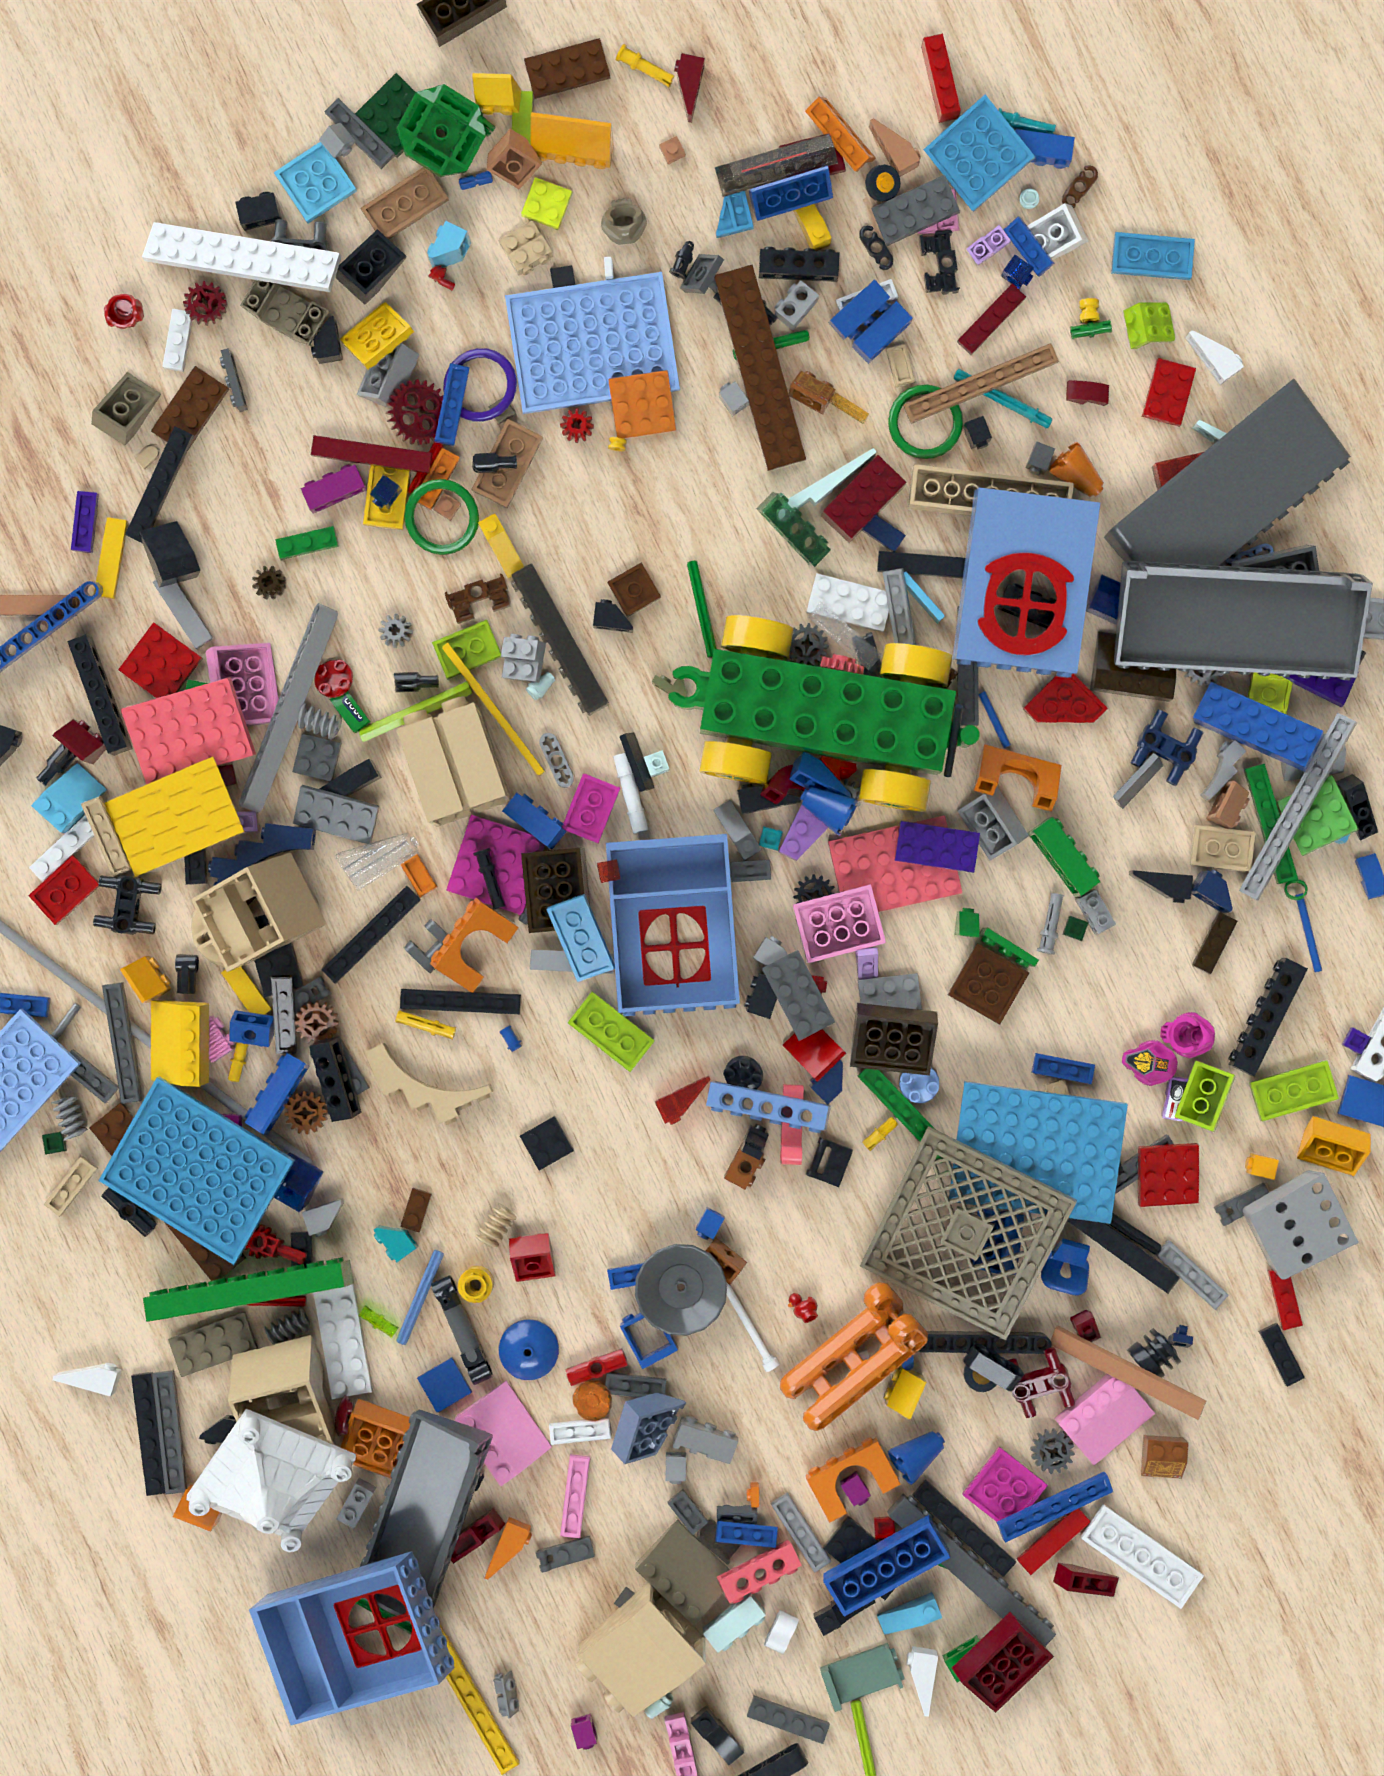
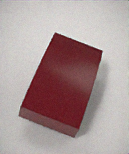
M1069 380L1066 387V401L1082 405L1089 402L1105 406L1109 404V385L1090 381Z

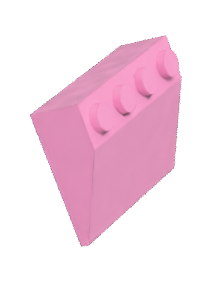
M270 643L215 646L206 651L210 683L231 677L247 727L270 723L278 702Z
M871 884L793 905L807 963L886 943Z
M1106 1374L1075 1400L1073 1406L1067 1407L1054 1419L1090 1462L1095 1465L1155 1413L1134 1387Z
M507 1380L457 1414L455 1418L457 1422L484 1430L493 1435L484 1463L500 1487L552 1448Z

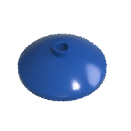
M525 1319L512 1324L504 1332L499 1343V1358L503 1367L512 1376L522 1380H536L548 1374L555 1366L559 1355V1344L556 1335L550 1327L538 1320ZM530 1349L531 1355H525L524 1350Z

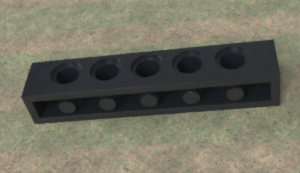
M85 634L67 641L107 753L115 756L131 750L132 746L93 638Z
M1281 958L1276 961L1273 967L1275 972L1272 978L1269 977L1264 985L1266 990L1263 996L1260 995L1255 1003L1257 1008L1254 1014L1251 1013L1246 1022L1248 1026L1245 1032L1242 1031L1237 1040L1239 1044L1236 1050H1232L1228 1058L1230 1060L1228 1065L1250 1076L1255 1077L1308 968L1288 958ZM1282 975H1286L1288 978V982L1284 986L1280 982ZM1276 992L1279 995V1001L1274 1004L1271 996ZM1266 1010L1270 1013L1268 1021H1264L1262 1018V1014ZM1257 1028L1261 1030V1037L1259 1039H1255L1253 1035ZM1248 1046L1253 1051L1250 1057H1246L1244 1053Z

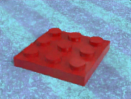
M153 622L118 670L155 698L177 693L203 658Z
M1199 1144L1138 1146V1205L1140 1207L1199 1203Z

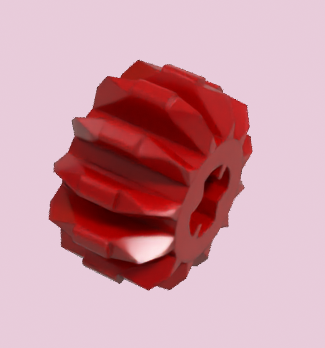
M576 408L575 414L569 410V417L563 415L562 420L564 422L560 423V427L564 429L562 435H568V441H571L574 437L575 443H579V438H582L585 442V434L592 436V432L589 429H594V424L590 423L592 417H586L587 411L585 410L581 414L578 408ZM578 422V425L580 424L581 428H574V423Z

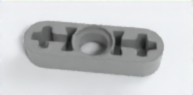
M545 733L539 741L542 751L557 784L562 788H568L573 784L574 776L556 736L552 733ZM545 738L554 739L552 746L554 750L558 747L559 751H554L547 755L550 749L547 745H543L546 742ZM554 755H560L562 757L561 765H552L551 758ZM565 765L567 769H563L566 776L570 775L569 783L567 784L559 781L562 778L560 772L555 773V770L562 769Z

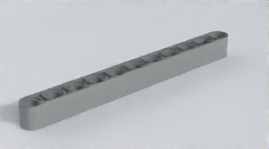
M318 603L313 610L240 797L239 806L257 813H260L263 809L296 725L299 712L304 704L336 622L338 611Z

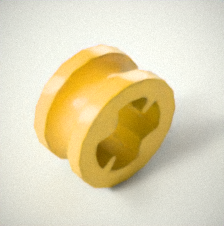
M618 437L609 438L611 444L608 445V449L621 452L626 450L624 444L627 443L626 439Z

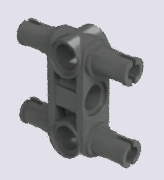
M278 219L275 220V235L271 242L328 251L329 243L326 241L327 224L321 221L315 222L313 240L287 239V221Z

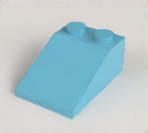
M76 763L48 787L31 806L59 832L66 833L85 815L81 803L102 796L107 789L79 763Z

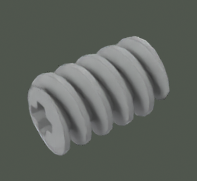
M304 703L297 721L300 729L306 726V731L310 732L313 729L314 734H318L321 731L322 737L328 734V739L333 740L340 730L342 717L337 722L335 714L329 719V712L321 716V709L314 713V707L311 706L309 710H306V704Z
M70 1096L51 1102V1104H58L53 1109L60 1112L56 1119H63L58 1124L59 1127H65L61 1134H68L63 1141L83 1135L88 1130L85 1127H80L85 1123V1120H78L83 1114L82 1112H76L80 1105H73L77 1097Z

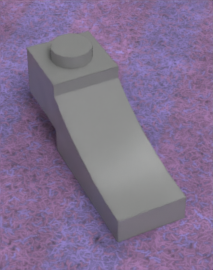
M1236 740L1230 743L1226 741L1219 748L1221 752L1217 755L1219 762L1216 772L1209 785L1200 794L1205 801L1211 799L1238 772L1233 764L1246 750Z

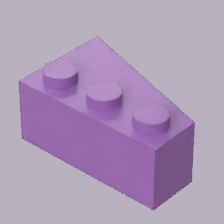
M801 804L778 853L797 861L828 827Z

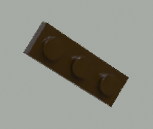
M1218 912L1192 966L1212 974L1238 921Z

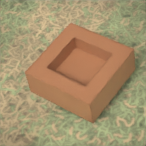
M677 136L659 144L667 164H671L686 156Z
M443 493L433 510L451 521L460 508L461 503Z

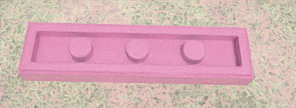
M570 1454L560 1536L580 1538L590 1456Z

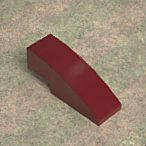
M494 1508L460 1532L451 1558L453 1564L481 1546L487 1539L504 1527L505 1522Z

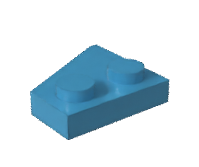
M740 189L725 193L716 230V238L754 229L745 190Z

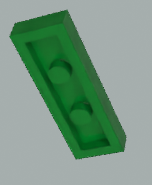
M334 526L275 539L280 560L339 547Z

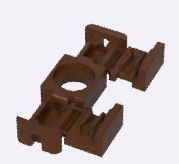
M501 573L499 578L484 582L482 579L464 585L465 589L448 594L447 591L445 592L447 604L453 610L457 624L475 619L473 613H470V604L487 598L493 601V612L511 607L506 594L508 587ZM475 586L482 589L479 597L471 595V589Z

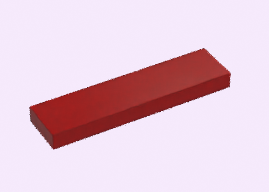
M1079 1508L1066 1514L1017 1557V1561L1032 1575L1091 1521Z

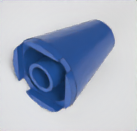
M811 787L809 790L805 789L800 798L803 800L802 805L839 836L844 832L842 831L844 825L847 826L857 807L855 805L859 803L855 798Z
M931 1431L888 1450V1456L895 1468L904 1474L902 1477L912 1485L944 1449L943 1443H945V1440L939 1432Z

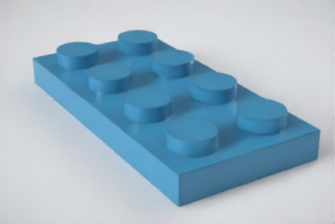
M1115 232L1111 274L1191 280L1195 239Z
M585 894L546 909L577 982L615 969L614 962Z

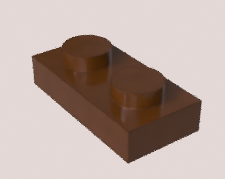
M412 1188L400 1227L415 1232L421 1231L432 1193Z

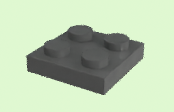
M302 734L292 772L325 781H332L342 743Z

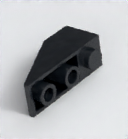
M1354 774L1336 781L1359 830L1355 831L1359 840L1361 841L1378 833L1364 782Z

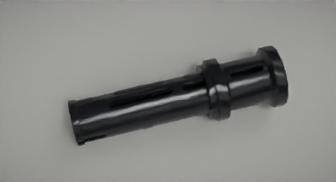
M487 848L474 852L473 855L477 858L480 867L478 871L480 874H483L494 910L506 905L495 875L496 865L493 864L491 859V849Z

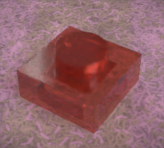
M617 859L597 863L601 883L621 879Z

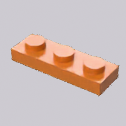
M442 448L423 483L435 479L449 480L460 457ZM443 489L427 492L417 503L432 511Z

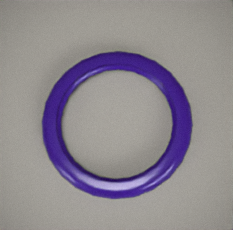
M476 348L459 355L452 364L462 366L464 363L476 358L491 359L502 367L507 379L505 396L496 407L484 412H473L462 407L461 418L473 422H484L501 415L510 406L516 393L517 379L513 366L504 355L488 348ZM449 368L444 378L443 391H445Z

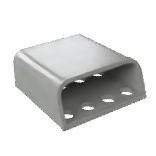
M1305 1171L1243 1208L1244 1217L1269 1266L1281 1279H1287L1359 1243L1325 1174L1322 1172ZM1315 1183L1322 1184V1189L1318 1193H1315L1312 1188ZM1324 1200H1329L1331 1203L1327 1210H1323L1321 1202ZM1332 1217L1339 1218V1223L1335 1227H1332L1329 1222ZM1346 1234L1348 1238L1341 1237L1339 1235Z

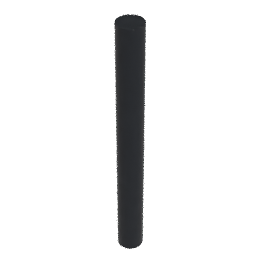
M960 704L955 705L944 769L945 777L952 776L963 706Z

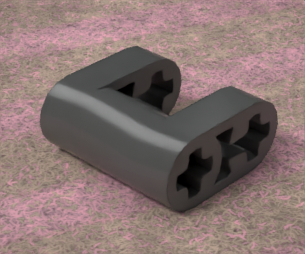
M432 919L424 927L438 940L426 953L411 940L403 947L430 974L435 970L430 964L431 957L437 950H440L444 938L448 935Z

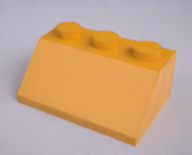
M1313 1116L1304 1130L1297 1159L1355 1176L1371 1152V1134Z

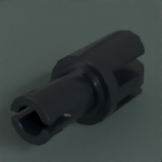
M496 452L479 453L473 456L472 468L476 473H497L499 469L504 468L517 469L516 455L498 456Z
M418 672L394 673L395 692H419L421 688H439L438 675L421 676Z
M61 743L46 760L47 766L36 776V779L46 786L56 773H63L77 756Z

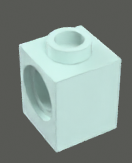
M663 750L644 757L651 778L670 771Z

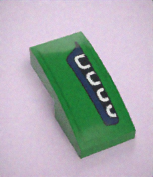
M349 691L342 696L329 699L354 734L370 723V720Z

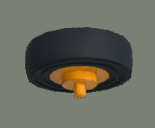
M886 164L877 165L869 171L865 180L869 196L874 200L883 202L891 200L897 195L901 185L900 176L892 166Z

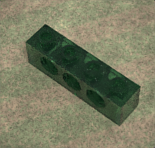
M772 492L756 510L808 565L815 567L831 551L827 546L829 542L822 535L818 536L814 532L816 528L809 521L805 522L801 518L802 513L796 507L792 508L788 504L789 499L783 493ZM784 509L785 516L779 519V511ZM797 523L798 530L793 533L792 526ZM811 537L812 542L810 546L806 547L805 540Z

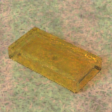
M835 392L831 399V404L864 424L868 419L869 413Z

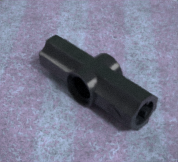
M108 1187L101 1195L118 1212L123 1220H127L144 1237L150 1234L158 1225L140 1206ZM127 1205L132 1206L134 1210L132 1215L127 1214Z

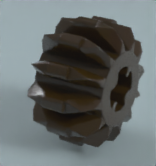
M263 566V572L256 570L259 577H252V580L258 583L253 584L252 587L258 589L256 592L258 596L263 594V598L267 600L270 595L274 600L276 599L275 593L280 596L283 594L280 588L286 589V585L282 583L286 581V577L281 576L282 571L280 569L276 571L275 567L271 566L268 570L266 566ZM271 579L273 581V584H269L267 586L265 584L266 581H270Z

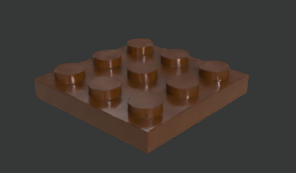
M976 943L947 995L1000 1025L1027 979L1029 972L981 944Z

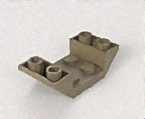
M259 280L253 282L240 304L242 308L261 322L294 341L310 346L329 313V310L313 301L311 303L280 286V284Z

